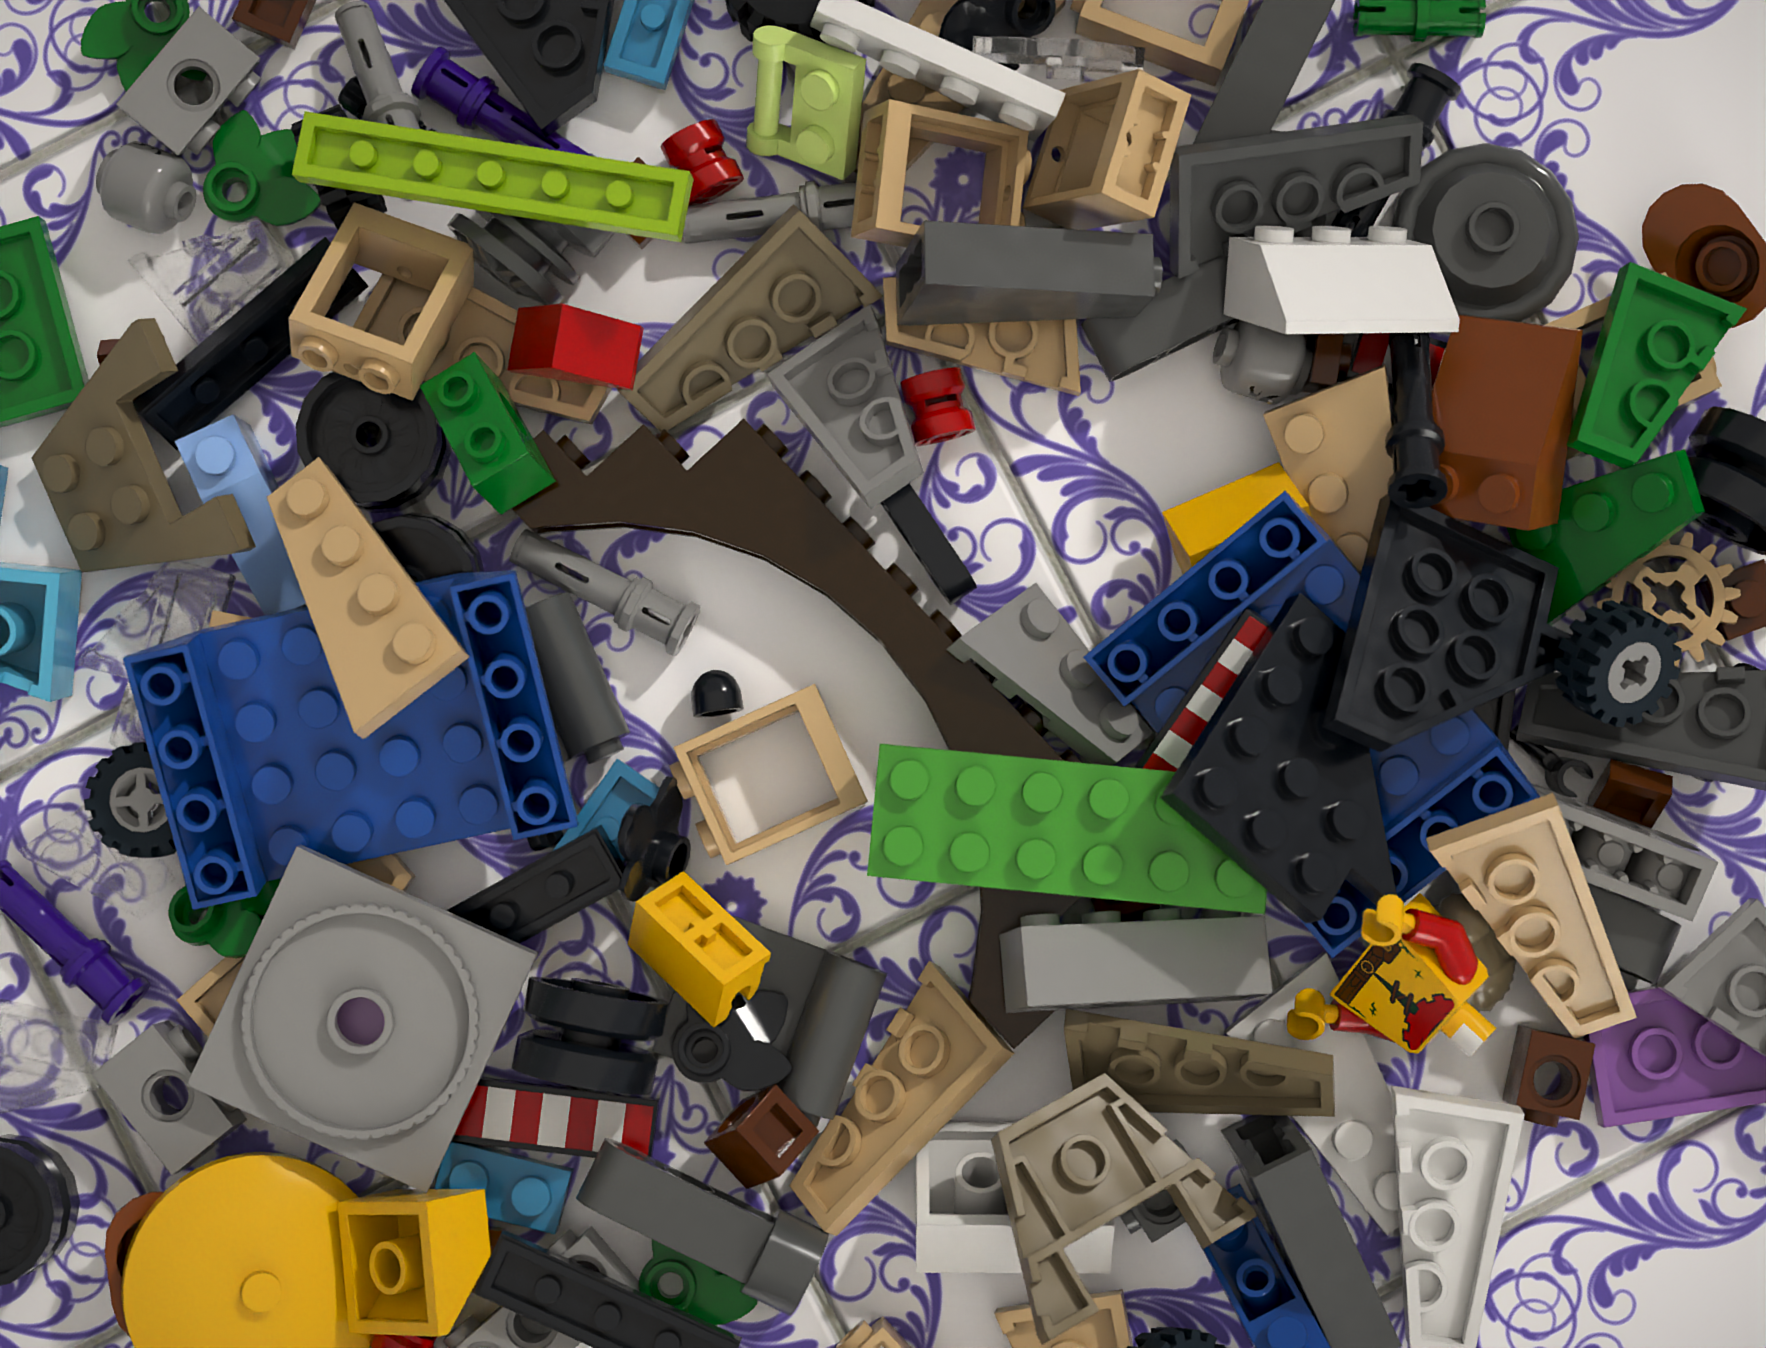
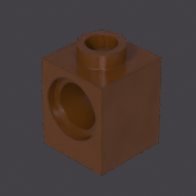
M1518 1025L1502 1100L1512 1105L1520 1106L1525 1114V1121L1550 1127L1558 1126L1559 1116L1580 1121L1596 1044L1578 1038L1574 1039L1573 1037ZM1553 1061L1560 1071L1559 1085L1552 1093L1539 1095L1534 1087L1535 1072L1542 1064Z
M775 1084L742 1099L705 1140L704 1144L746 1189L780 1177L819 1133V1130Z

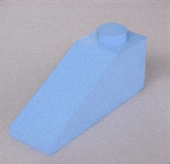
M232 414L176 440V446L203 504L216 496L234 495L256 547L250 551L231 555L263 613L269 615L306 606L267 500V496L278 489L279 486L251 425Z

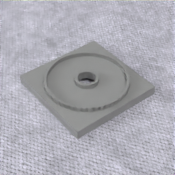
M303 845L296 846L188 1080L187 1086L427 1193L539 952ZM362 997L372 1000L381 1008L385 1024L381 1036L375 1042L364 1045L356 1044L349 1041L341 1033L337 1022L339 1008L346 1001Z

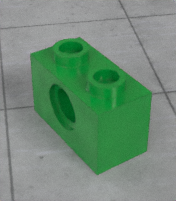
M475 352L420 385L472 487L501 515L556 482L503 382Z

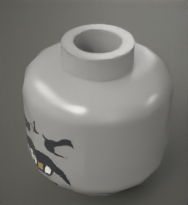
M132 141L121 146L119 149L109 152L101 162L96 175V188L100 194L104 210L112 218L147 233L162 234L172 229L178 222L186 220L195 207L197 194L193 187L192 172L188 164L181 157L147 143Z
M1239 320L1233 329L1228 327L1222 329L1213 351V363L1220 365L1221 382L1225 389L1271 405L1282 402L1289 394L1295 396L1302 390L1308 378L1313 358L1312 348L1306 346L1304 334H1283Z

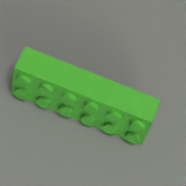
M891 744L879 745L867 876L1265 914L1267 890L1160 798L1176 772Z

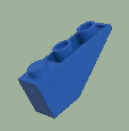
M1240 1183L1227 1190L1236 1199L1243 1197L1252 1206ZM1258 1216L1202 1249L1253 1348H1331Z

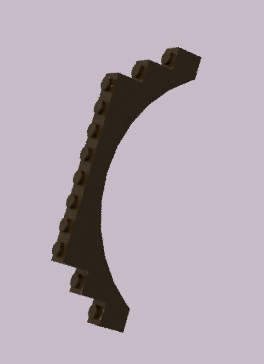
M742 419L688 470L682 464L690 456L665 429L655 437L644 424L588 476L582 470L591 462L566 435L562 436L555 443L542 430L533 438L556 482L513 507L512 510L536 534L627 528L699 538L763 560L829 598L883 646L925 701L948 750L1082 763L1069 749L1059 756L1042 738L1049 732L1043 726V720L1025 702L1015 709L992 686L995 679L992 674L975 661L972 663L970 660H967L963 663L946 650L962 636L957 628L938 609L930 616L922 610L911 598L919 591L913 581L894 562L886 570L868 552L876 544L874 540L851 516L843 523L835 517L825 506L832 498L831 494L808 470H805L799 477L782 460L789 450L764 423L754 430L745 419ZM979 887L981 912L968 999L1013 1049L1025 1040L1055 1010L1006 1013L999 935L1021 927L1020 917L1035 914H1059L1061 916L1081 898L1080 896Z

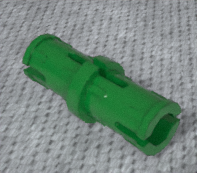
M1355 0L1353 20H1358V23H1354L1353 32L1355 37H1362L1363 35L1409 36L1411 42H1425L1427 36L1482 38L1485 29L1486 13H1480V10H1485L1486 2L1485 0Z

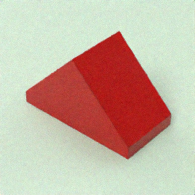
M566 304L520 307L517 312L507 370L511 373L633 391L644 328L637 324Z

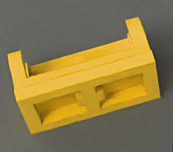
M684 871L635 903L627 945L713 1028L727 1019L732 1008V1000L738 992L747 1000L753 997L759 987L764 964L770 960L771 952Z

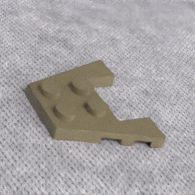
M155 318L137 319L130 324L31 457L82 573L250 551L256 547L233 494L216 496L184 516L175 500L133 404L134 398L178 371Z
M1106 1073L1008 1126L991 1138L1036 1334L1042 1345L1099 1311L1064 1252V1248L1163 1190H1167L1202 1249L1258 1216L1255 1209L1243 1197L1236 1199L1214 1179L1216 1173L1201 1159L1196 1158L1193 1160L1165 1135L1167 1129Z

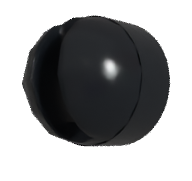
M710 670L705 672L692 687L691 704L693 717H714L744 710L739 684L733 676L725 671Z

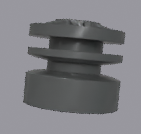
M520 140L512 142V144L529 146ZM479 210L475 211L487 221L483 227L461 213H456L447 224L448 228L461 241L468 243L473 249L474 261L515 294L538 301L542 305L559 304L563 299L561 293L543 277L547 271L570 285H574L579 279L572 265L561 255L567 246L584 255L596 258L615 233Z

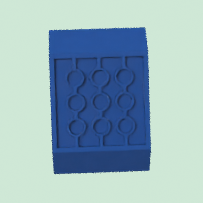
M1285 490L1083 658L1121 704L1125 707L1131 702L1155 732L1158 733L1246 607L1251 608L1272 623L1286 599L1302 593L1346 632L1361 573L1334 540ZM1474 709L1382 752L1369 748L1396 893L1403 903L1447 870L1445 867L1442 868L1432 855L1425 838L1540 797L1498 737ZM1345 879L1320 921L1308 924L1303 920L1301 921L1331 958H1334L1362 936L1363 912L1366 909L1376 911L1377 906Z
M516 570L456 573L415 582L467 652L469 658L364 740L353 731L307 606L205 628L122 658L193 910L257 896L267 881L283 877L296 846L299 845L308 847L343 864H349L506 829L511 830L514 841L578 827L579 823Z

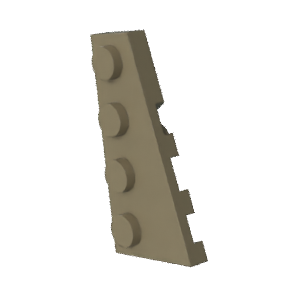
M793 204L638 361L633 391L617 390L660 432L663 429L668 431L731 392L732 385L758 369L761 372L781 361L783 359L782 354L811 336H814L815 339L837 326L836 321L859 306L862 305L865 308L884 296Z
M1066 1008L1064 1035L1072 1090L1106 1073L1146 1111L1151 1113L1335 1117L1333 1055Z

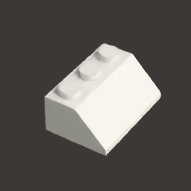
M1255 226L1254 237H1229L1224 315L1283 334L1459 331L1460 319L1432 245L1407 240V229L1370 226L1368 228V237H1351L1350 228L1313 226L1311 237H1294L1293 228Z
M948 1121L916 1154V1273H1022L991 1138L998 1132L1016 1122ZM1114 1220L1064 1248V1252L1077 1273H1111Z

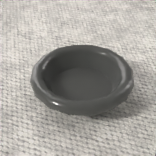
M1489 143L1447 150L1421 167L1420 184L1407 188L1402 192L1397 200L1392 227L1407 229V240L1432 245L1458 315L1524 322L1553 302L1572 274L1579 240L1572 200L1554 173L1522 150Z

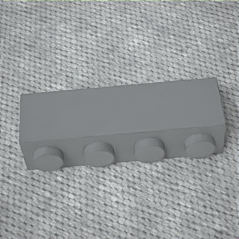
M1168 908L1142 912L1143 921L1121 922L1120 911H1101L1082 914V924L1060 925L1059 914H1035L1020 917L1021 927L999 935L1006 1013L1066 1010V1008L1090 1009L1241 1001L1273 994L1265 916L1241 917V912L1203 909L1202 919H1182L1181 909Z

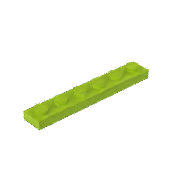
M307 111L304 112L292 170V176L302 183L680 243L682 241L693 184V177L690 171Z

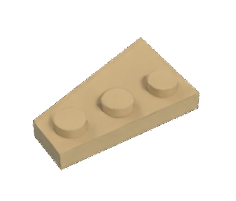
M896 277L883 278L887 345L1080 396L1076 319L912 326L897 325Z

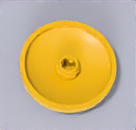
M249 1152L226 1156L204 1164L181 1177L164 1191L144 1215L133 1235L126 1254L121 1282V1299L124 1319L134 1347L369 1348V1343L374 1334L349 1333L337 1204L338 1201L353 1199L358 1196L341 1179L323 1167L296 1156L273 1152Z

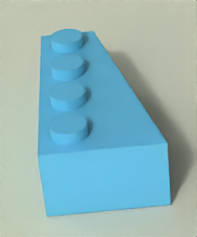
M0 562V683L27 691L28 695L48 702L72 696L82 578L81 570Z

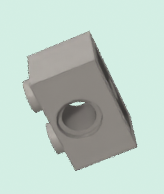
M198 6L116 105L176 156L181 157L187 148L195 155H198L221 128L213 118L229 100L238 108L261 81L262 78L253 72L260 63V58ZM189 70H198L205 73L211 79L213 92L206 102L199 105H190L179 99L175 92V84L182 73Z
M168 1020L151 1025L93 1072L92 1076L173 1176L190 1167L248 1119L240 1109L187 1086L203 1049L188 1029L180 1024L174 1028ZM169 1076L181 1079L188 1089V1101L182 1110L172 1108L163 1097V1085Z

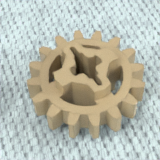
M1686 532L1679 545L1670 544L1668 539L1648 555L1639 558L1621 571L1617 577H1613L1611 582L1605 586L1606 589L1612 591V598L1598 601L1597 608L1602 610V602L1612 600L1617 603L1623 601L1624 589L1628 583L1640 594L1641 609L1661 619L1669 625L1668 627L1680 626L1687 633L1693 635L1674 644L1681 648L1682 653L1688 651L1691 658L1699 663L1705 659L1700 644L1707 640L1711 644L1721 647L1726 640L1716 628L1719 623L1736 624L1738 616L1724 608L1725 602L1739 598L1741 592L1737 588L1724 587L1722 582L1723 579L1733 572L1732 564H1725L1715 568L1710 562L1714 557L1717 547L1712 543L1699 553L1692 549L1693 533ZM1668 557L1686 561L1674 572L1655 573L1648 566L1644 565L1651 560ZM1704 576L1708 580L1712 591L1713 603L1710 616H1707L1696 605L1695 586ZM1645 580L1653 587L1658 586L1663 590L1670 589L1674 584L1679 586L1683 590L1679 602L1685 607L1684 612L1691 616L1693 620L1689 619L1682 612L1678 614L1670 609L1662 616L1657 614L1653 610L1657 598L1651 592L1652 588L1643 581ZM1680 659L1674 661L1675 666L1678 667Z

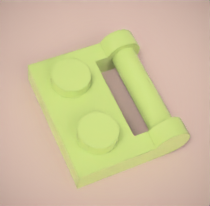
M767 25L757 28L753 33L752 53L758 58L754 122L750 123L747 127L746 148L755 155H779L844 180L856 169L866 58L782 27ZM784 61L796 65L791 127L779 123Z

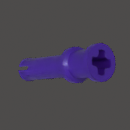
M444 47L436 48L429 55L412 84L411 94L419 100L428 97L457 116L456 123L464 129L470 128L474 130L480 127L505 143L520 140L531 147L595 156L592 153L589 154L557 132H553L546 138L528 113L498 94L499 87L496 86L493 79L488 76L478 78L450 60V51Z
M8 860L0 861V910L62 968L60 976L62 977V982L68 988L78 987L103 1011L101 1019L107 1025H113L123 1018L143 998L150 987V982L143 976L135 978L110 955L111 946L105 940H99L98 938L88 939L23 878Z

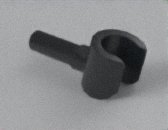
M1517 724L1510 732V739L1537 760L1538 764L1546 770L1545 780L1548 787L1552 791L1564 796L1578 797L1564 785V774L1567 769L1573 767L1579 775L1592 780L1594 776L1590 766L1582 760L1559 757L1552 750H1548L1544 746L1517 741L1516 736L1519 726Z

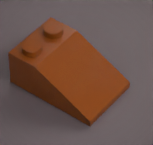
M1458 315L1460 319L1459 331L1450 333L1432 390L1434 422L1443 430L1445 437V447L1439 455L1440 471L1447 478L1448 492L1443 500L1430 506V508L1455 519L1527 531L1557 524L1568 450L1566 445L1570 434L1583 330Z

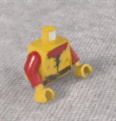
M1421 893L1414 897L1405 907L1402 899L1396 895L1389 894L1377 901L1376 911L1366 909L1363 912L1361 935L1363 939L1371 944L1329 995L1334 998L1331 1004H1325V998L1319 991L1313 988H1305L1295 996V1008L1287 1013V1030L1292 1037L1299 1040H1312L1321 1036L1325 1029V1023H1328L1333 1031L1368 1034L1394 1042L1409 1053L1419 1054L1442 1031L1471 1057L1497 1029L1467 1002L1488 979V971L1477 958L1464 926L1456 920L1442 917Z

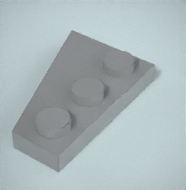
M871 304L767 373L775 391L870 510L924 473L881 330Z
M1034 583L946 649L963 663L971 658L995 677L992 686L1007 698L1011 699L1017 694L1042 714L1043 726L1091 764L1113 766L1153 734L1130 703L1124 707L1083 658L1090 651L1037 583Z

